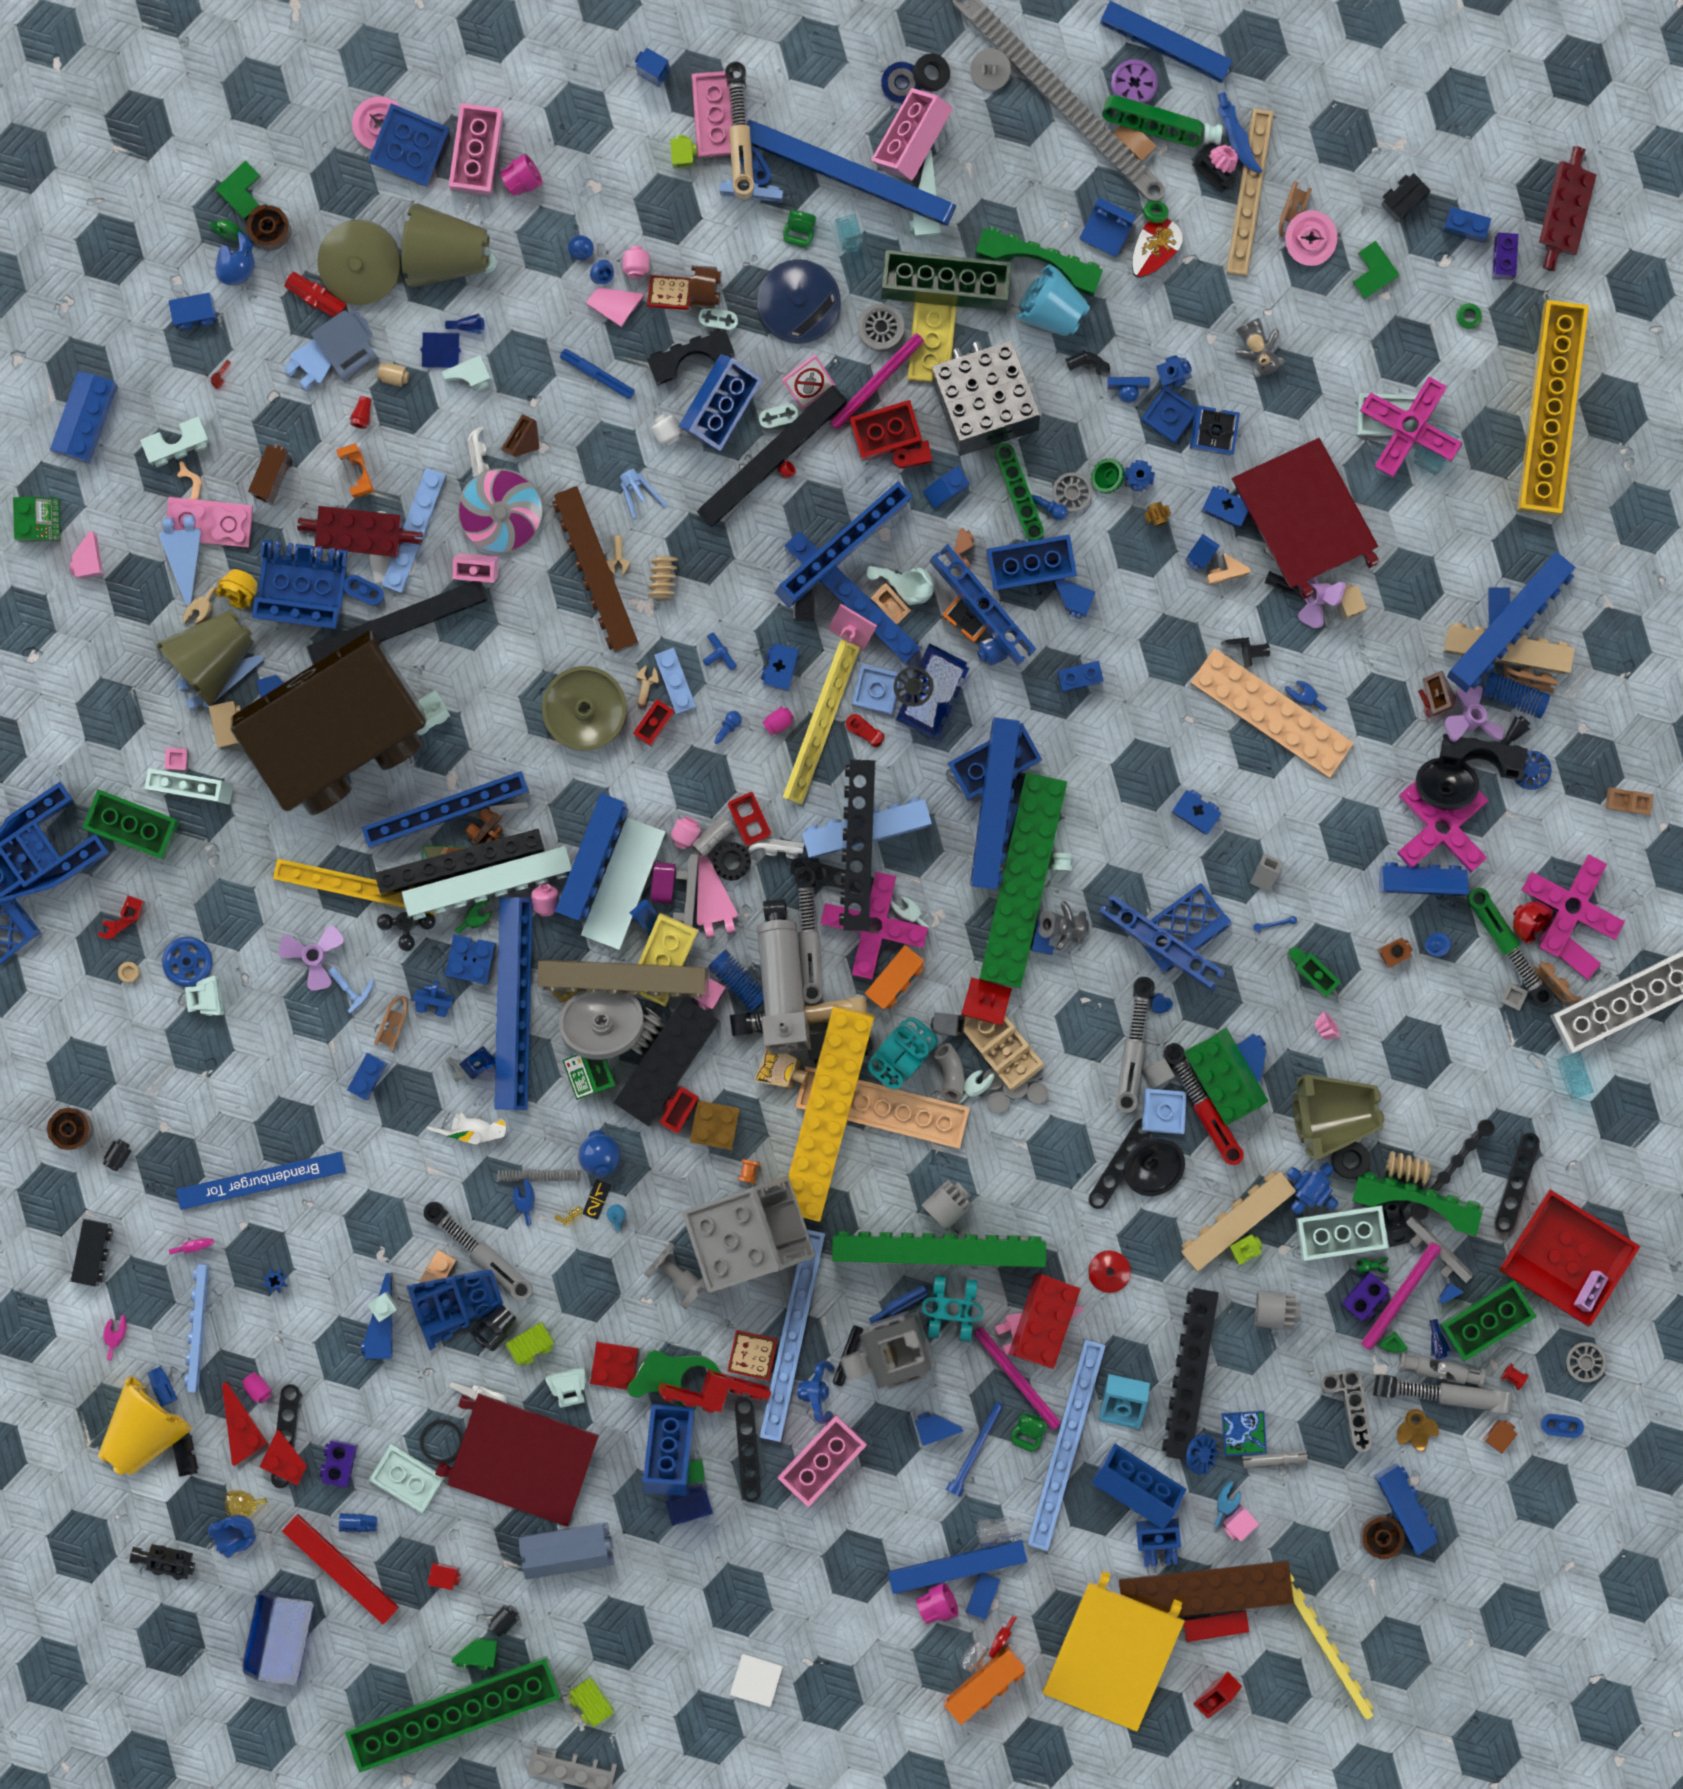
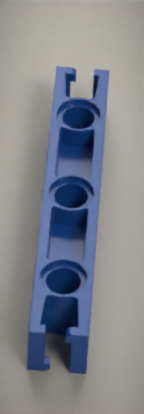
M1109 1L1101 17V25L1220 83L1223 82L1231 66L1232 59L1112 1Z
M949 544L943 547L940 554L937 552L931 557L929 562L1017 666L1025 659L1015 649L1017 644H1020L1028 652V656H1031L1036 651V647ZM945 554L951 564L945 566L938 557ZM958 569L961 576L954 577L950 570ZM985 601L988 608L981 609L978 606V602ZM1005 634H1013L1015 637V641H1008L1005 638Z
M1113 894L1109 897V906L1113 907L1116 905L1121 911L1117 916H1114L1107 912L1106 909L1108 907L1104 905L1100 909V914L1103 918L1212 993L1214 992L1217 985L1213 981L1209 982L1203 976L1207 971H1211L1222 980L1225 977L1222 969ZM1126 916L1133 917V921L1131 923H1123V919ZM1161 939L1168 941L1164 947H1158L1157 942ZM1194 963L1202 964L1201 969L1198 971H1193L1191 967Z
M1021 1539L888 1571L892 1593L895 1594L1028 1561Z

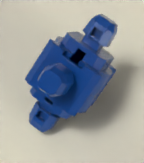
M1328 1162L1319 1168V1172L1312 1169L1311 1172L1304 1170L1300 1174L1301 1171L1294 1167L1287 1171V1177L1293 1182L1296 1181L1293 1184V1188L1296 1189L1294 1195L1299 1199L1293 1202L1291 1210L1297 1215L1306 1209L1305 1205L1313 1208L1314 1205L1321 1207L1324 1203L1325 1207L1334 1210L1339 1204L1336 1198L1332 1195L1329 1196L1333 1190L1329 1188L1331 1182L1326 1178L1331 1176L1334 1167Z

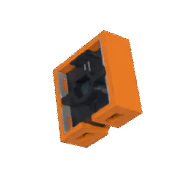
M959 596L942 614V617L953 627L958 625L962 629L960 633L973 644L986 630ZM985 601L978 602V606L981 609L988 608Z

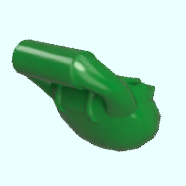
M791 210L788 214V221L783 229V239L787 244L805 248L813 240L816 216ZM792 230L807 234V240L790 236L788 232Z
M1022 1414L1018 1424L1011 1433L1013 1445L1029 1452L1036 1451L1042 1443L1047 1423L1032 1414ZM1020 1433L1036 1440L1035 1445L1016 1437V1435Z

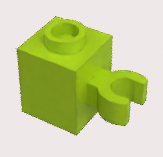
M1249 1234L1232 1243L1229 1249L1237 1264L1241 1265L1262 1254L1260 1248L1263 1246L1258 1236L1253 1237L1252 1234Z

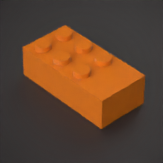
M1007 1645L943 1700L944 1706L957 1722L962 1725L979 1709L985 1710L993 1703L991 1701L992 1698L997 1694L999 1697L1009 1689L1008 1684L1013 1680L1015 1683L1018 1682L1025 1675V1664Z

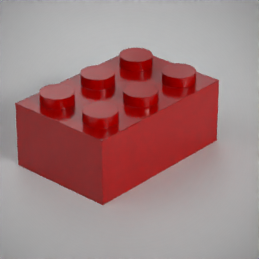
M910 400L849 418L861 461L892 453L899 448L905 449L919 445L922 442Z

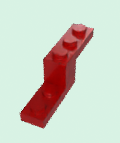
M709 1369L701 1393L660 1382L658 1388L664 1400L674 1402V1400L682 1401L683 1405L692 1408L695 1405L700 1406L702 1410L709 1413H714V1411L721 1412L728 1389H730V1392L742 1395V1393L750 1394L751 1398L762 1401V1398L769 1400L771 1390L768 1386Z

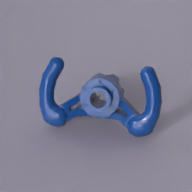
M827 1360L820 1361L815 1366V1375L812 1381L805 1380L800 1382L797 1388L798 1398L802 1399L803 1402H811L814 1410V1419L819 1424H825L833 1417L831 1411H827L824 1415L822 1411V1403L829 1397V1387L822 1381L825 1368L829 1372L834 1370L832 1363Z

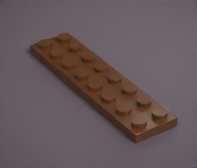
M1289 1560L1119 1579L1121 1595L1163 1612H1170L1174 1599L1181 1601L1182 1608L1178 1616L1294 1604Z

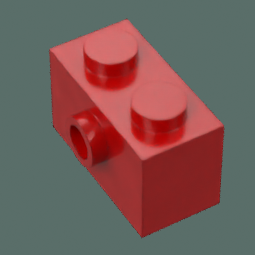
M680 1086L675 1097H670L665 1104L666 1112L659 1123L679 1134L700 1097Z

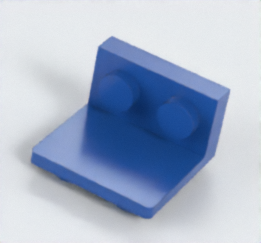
M1098 197L1079 239L1113 257H1117L1135 222L1136 215Z

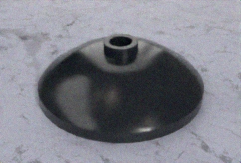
M1434 758L1420 767L1416 775L1415 785L1420 797L1429 805L1442 810H1458L1470 805L1477 797L1479 779L1476 772L1468 764L1464 763L1459 770L1438 766L1439 758Z
M1153 1137L1143 1140L1126 1157L1123 1169L1125 1180L1129 1187L1140 1195L1158 1196L1164 1194L1180 1181L1185 1170V1157L1181 1148L1168 1138Z

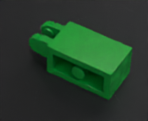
M1298 947L1290 948L1287 954L1297 965L1294 969L1323 998H1326L1341 983L1312 953L1306 955Z

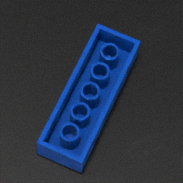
M600 793L556 907V913L582 922V919H587L591 909L588 907L590 899H595L598 891L596 887L597 880H602L606 870L603 867L605 860H610L613 852L611 844L613 840L617 841L621 831L618 827L621 820L625 821L629 809L626 808L627 804L624 801Z

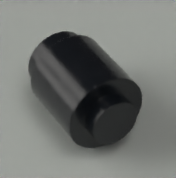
M119 1139L118 1142L113 1140L104 1156L103 1164L118 1172L132 1152L129 1149L130 1144L122 1139Z
M503 1605L490 1619L491 1623L488 1627L494 1634L501 1637L519 1620V1612L512 1605Z

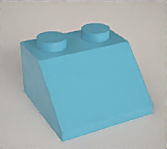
M1108 1374L1098 1421L1140 1429L1148 1402L1150 1383Z

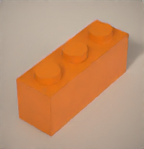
M904 945L864 994L883 1010L886 1007L891 1009L898 1000L895 996L900 991L904 993L912 984L909 982L910 978L913 975L917 977L925 968L922 965L924 960Z

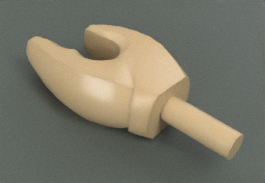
M211 587L205 598L200 596L189 604L183 616V623L189 620L194 611H199L200 613L195 624L202 623L208 617L212 608V603L209 600L216 591L215 587Z

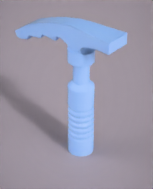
M332 967L328 973L342 990L350 995L349 998L352 1001L354 1000V1004L347 1010L351 1014L364 1002L374 980L371 979L368 982L369 985L366 987V990L362 993V996L358 997V994L351 990L350 985L344 980L338 970Z

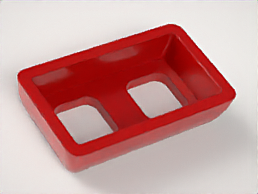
M753 792L728 802L730 812L746 845L753 844L771 835V831ZM749 802L753 813L741 817L737 809L738 806ZM757 821L762 829L761 833L749 836L746 826Z

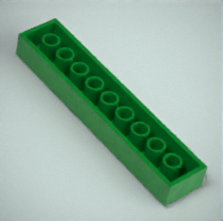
M1028 772L1025 773L1002 882L998 892L979 976L980 980L1021 988L1067 781Z
M837 1231V1235H833L832 1261L1046 1267V1241L1042 1240L1041 1236H1028V1240H1020V1235H1007V1239H999V1235H986V1239L978 1238L977 1234H965L964 1238H956L957 1234L944 1233L943 1237H935V1233H922V1237H914V1233L901 1232V1236H893L892 1232H880V1236H871L869 1231H859L858 1235H850V1231Z
M547 1655L346 1730L345 1735L358 1771L361 1773L560 1699L562 1694Z

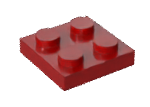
M597 1341L590 1384L628 1390V1384L635 1375L639 1348Z

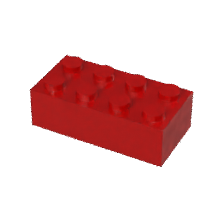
M1035 1274L1008 1354L1048 1369H1054L1081 1288L1043 1274Z

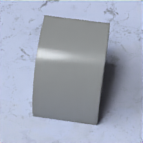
M1263 854L1250 883L1269 892L1280 872L1283 862Z
M1165 1058L1142 1070L1151 1089L1175 1077Z

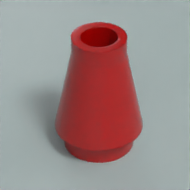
M365 396L359 397V401L349 418L351 420L350 425L360 429L367 428V425L370 424L372 399Z

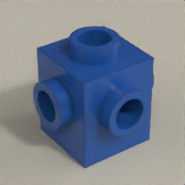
M1174 355L1166 358L1165 363L1156 366L1162 386L1170 387L1174 385V387L1185 385L1186 380L1192 378L1190 373L1192 368L1186 358Z
M1136 460L1135 463L1131 462L1130 468L1126 467L1124 480H1127L1126 486L1131 487L1133 491L1143 492V489L1147 490L1149 484L1153 485L1155 472H1151L1152 466L1142 460ZM1136 472H1143L1144 476L1138 478Z

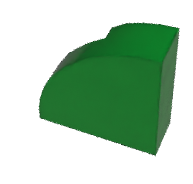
M1396 1331L1378 1343L1381 1348L1389 1352L1397 1353L1408 1349Z

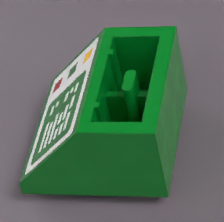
M574 1055L562 1060L576 1100L617 1086L607 1059L596 1060Z

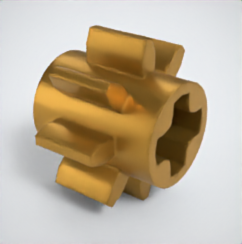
M1157 502L1147 506L1148 512L1144 514L1147 524L1153 523L1154 527H1158L1169 522L1167 517H1170L1171 511L1168 505L1163 506L1162 502Z

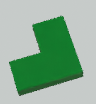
M246 160L215 188L244 220L249 217L250 212L260 206L246 190L261 176Z
M1376 241L1358 252V255L1369 271L1354 280L1353 284L1365 300L1400 274Z

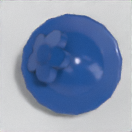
M576 235L569 241L568 250L573 258L581 261L591 257L594 246L587 236Z
M608 260L597 261L590 270L591 280L596 284H606L614 276L613 265Z
M1434 933L1425 942L1426 951L1435 957L1446 955L1451 948V940L1443 933Z

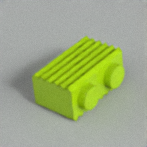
M542 1321L508 1341L505 1345L516 1364H523L525 1367L535 1361L533 1356L541 1353L543 1356L553 1350L551 1345L555 1344V1341Z
M591 1676L569 1691L571 1695L568 1697L569 1701L575 1708L579 1707L583 1712L580 1716L587 1726L591 1724L592 1727H595L615 1712Z

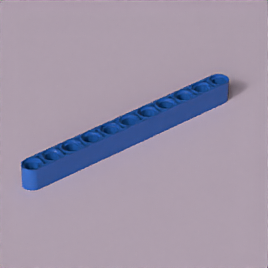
M748 120L747 125L750 127L751 146L942 225H949L956 209V205L952 202L763 124Z

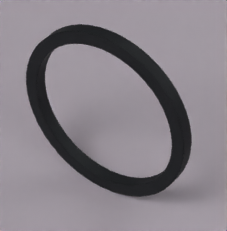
M433 1421L421 1433V1450L428 1459L434 1462L444 1463L451 1461L459 1452L463 1440L459 1428L450 1421ZM437 1423H445L452 1426L459 1436V1447L456 1453L447 1459L431 1457L423 1445L425 1432L430 1426Z

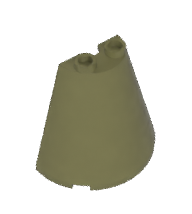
M419 203L411 205L407 213L410 216V220L404 223L401 249L403 273L408 275V278H405L408 287L418 288L485 272L489 265V257L485 256V247H489L490 243L487 229Z
M232 610L226 611L155 644L208 706L214 703L254 643L250 638L252 635L251 631L245 625L241 627L236 622L239 618Z
M1309 1074L1302 1075L1297 1080L1298 1092H1294L1293 1095L1294 1121L1301 1143L1306 1144L1305 1152L1312 1159H1321L1383 1128L1384 1114L1378 1109V1102H1381V1093L1378 1090V1086Z

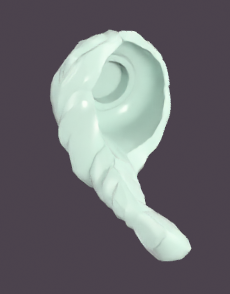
M867 567L866 575L869 579L876 580L879 577H883L896 590L897 595L908 605L925 603L933 594L934 581L926 569L913 568L902 574H895L894 571L887 568Z

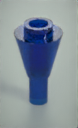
M479 313L456 321H445V329H459L480 334L481 330H484L485 327L484 318Z
M1438 1319L1429 1320L1432 1331L1430 1356H1435V1359L1448 1357L1447 1353L1451 1352L1442 1332H1440Z

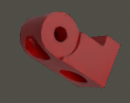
M929 440L920 442V448L909 450L899 448L895 450L892 458L894 465L898 468H909L931 464L932 457Z

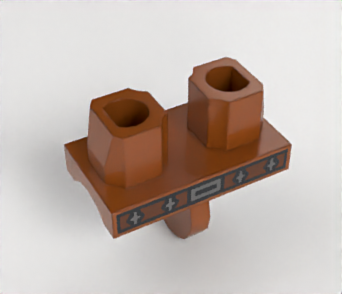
M484 808L478 815L486 823L483 828L479 829L472 823L465 831L473 839L472 842L475 845L480 844L488 834L490 836L485 842L501 839L498 835L503 829L499 825L494 831L492 829L502 817L497 812L493 813Z

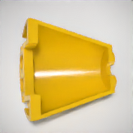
M132 1375L128 1376L125 1380L98 1454L101 1460L106 1463L110 1462L114 1466L113 1470L121 1476L125 1473L129 1475L135 1474L193 1429L179 1415L169 1414L145 1393L147 1388Z

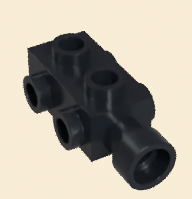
M151 1544L149 1552L142 1551V1548L133 1546L129 1559L131 1564H145L146 1570L152 1571L154 1575H170L176 1580L188 1579L189 1575H193L195 1563L192 1562L193 1553L162 1545Z

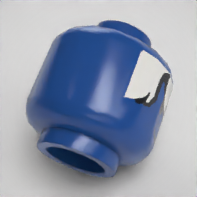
M992 636L979 643L977 655L981 662H986L988 665L993 666L1008 657V654Z

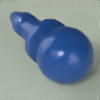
M1031 495L1033 501L1041 507L1048 509L1046 513L1051 514L1055 520H1063L1067 516L1068 511L1065 505L1056 504L1054 500L1050 503L1041 496Z
M730 711L726 714L725 720L722 722L723 727L716 735L715 744L723 741L729 732H733L735 727L741 724L742 716L739 712Z

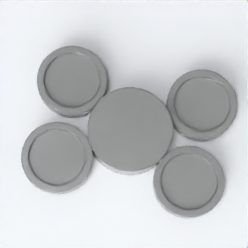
M1043 1068L1028 1080L1034 1081L1039 1079ZM989 1069L984 1073L983 1080L990 1074L995 1075L988 1089L996 1090L1003 1085L1005 1093L995 1092L988 1100L990 1109L996 1113H1002L1008 1109L1010 1104L1008 1097L1019 1099L1027 1093L1028 1099L1035 1104L1043 1103L1048 1097V1089L1042 1083H1033L1028 1088V1082L1026 1081L1011 1092L993 1069Z

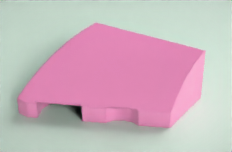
M598 288L586 304L603 317L622 327L632 311L634 312L644 295L642 293Z

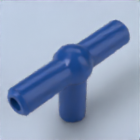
M714 632L709 634L707 638L716 651L703 659L705 665L709 666L721 657L730 670L736 668L737 665L729 655L727 647L722 645Z

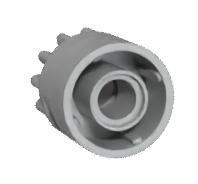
M949 1180L922 1204L924 1209L946 1231L973 1205L967 1200L971 1195L960 1183L957 1182L953 1185Z
M1258 1290L1255 1306V1327L1293 1330L1294 1322H1299L1301 1308L1300 1303L1296 1302V1294Z

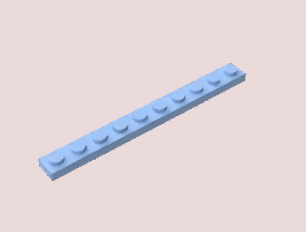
M808 1229L807 1232L816 1257L798 1263L796 1266L770 1387L771 1395L767 1401L760 1438L781 1442L825 1233Z
M1084 1340L1027 1542L1029 1546L1048 1551L1106 1346L1104 1344Z

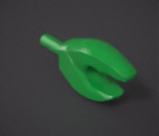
M220 219L218 222L211 221L209 224L219 236L232 240L235 243L239 240L238 232L243 233L235 223L228 220Z
M487 898L486 901L472 905L464 917L466 922L454 931L459 934L468 926L473 929L484 925L490 919L492 911L484 916H479L478 911L488 904L490 899Z

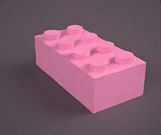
M911 88L871 161L888 174L913 181L953 108L938 95Z
M460 103L449 179L451 191L492 197L504 118L502 109Z
M835 1414L777 1478L809 1507L864 1449L867 1443Z

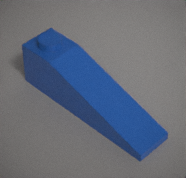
M392 1273L385 1274L379 1296L388 1291L392 1297ZM372 1314L365 1335V1341L361 1342V1354H365V1359L393 1358L392 1314L381 1322Z

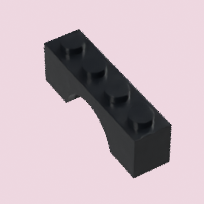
M720 328L709 332V336L701 338V336L694 337L689 340L690 343L683 346L681 343L670 347V351L664 353L662 351L652 353L650 355L651 358L647 359L656 385L658 386L676 379L679 364L690 355L702 354L711 358L715 363L720 354L734 357L735 352L726 329L722 331Z
M1443 734L1438 766L1459 770L1469 760L1483 759L1491 762L1498 769L1500 777L1522 781L1528 748L1460 737L1456 742H1452L1448 734Z

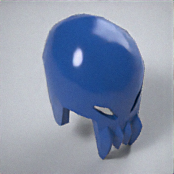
M240 231L238 232L240 251L235 250L231 253L228 246L222 245L217 255L215 264L216 277L226 285L244 283L248 280L254 269L253 242L247 234L243 236Z

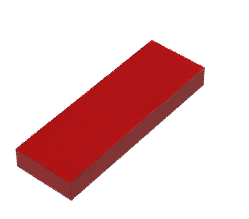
M1247 1611L1185 1620L1186 1642L1250 1632Z

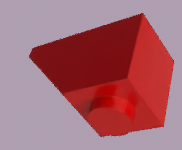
M1227 1671L1216 1679L1195 1700L1193 1705L1209 1719L1229 1704L1243 1686Z

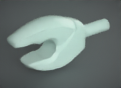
M905 896L901 897L908 905L906 910H901L891 900L890 907L900 919L910 923L916 921L919 925L929 928L919 918L921 915L920 908L912 899Z
M983 1070L972 1073L965 1081V1092L962 1099L956 1103L960 1105L968 1096L975 1097L985 1092L991 1085L995 1075L990 1074L981 1084H978L977 1079L981 1076Z

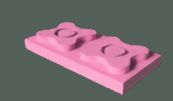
M725 71L691 74L698 158L731 156L729 128L732 125L729 105L730 91L725 79Z
M168 497L167 517H173L174 530H184L183 518L194 515L195 529L199 528L201 530L200 543L250 547L253 505Z

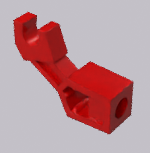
M128 895L120 912L122 918L118 921H103L102 924L108 926L109 930L107 933L99 931L97 936L108 940L116 938L117 934L140 919L145 901ZM129 907L136 909L134 917H126Z

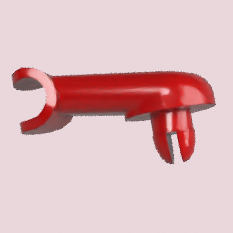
M852 714L846 720L847 729L869 741L868 743L874 748L879 747L884 741V733L879 729L876 730L860 715Z

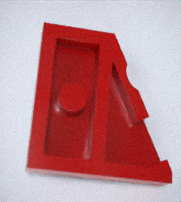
M277 1430L259 1467L299 1485L308 1465L287 1441L283 1433Z

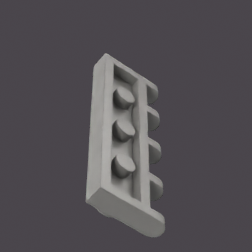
M534 1744L527 1774L588 1789L612 1788L617 1764L613 1763L610 1771L598 1768L599 1759H594L593 1766L576 1762L578 1754H573L572 1761L557 1758V1749L552 1750L551 1756L537 1753L539 1746Z

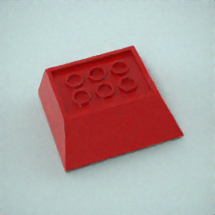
M1549 1189L1498 1270L1589 1327L1593 1324L1641 1246ZM1591 1271H1600L1609 1279L1591 1312H1583L1574 1303Z

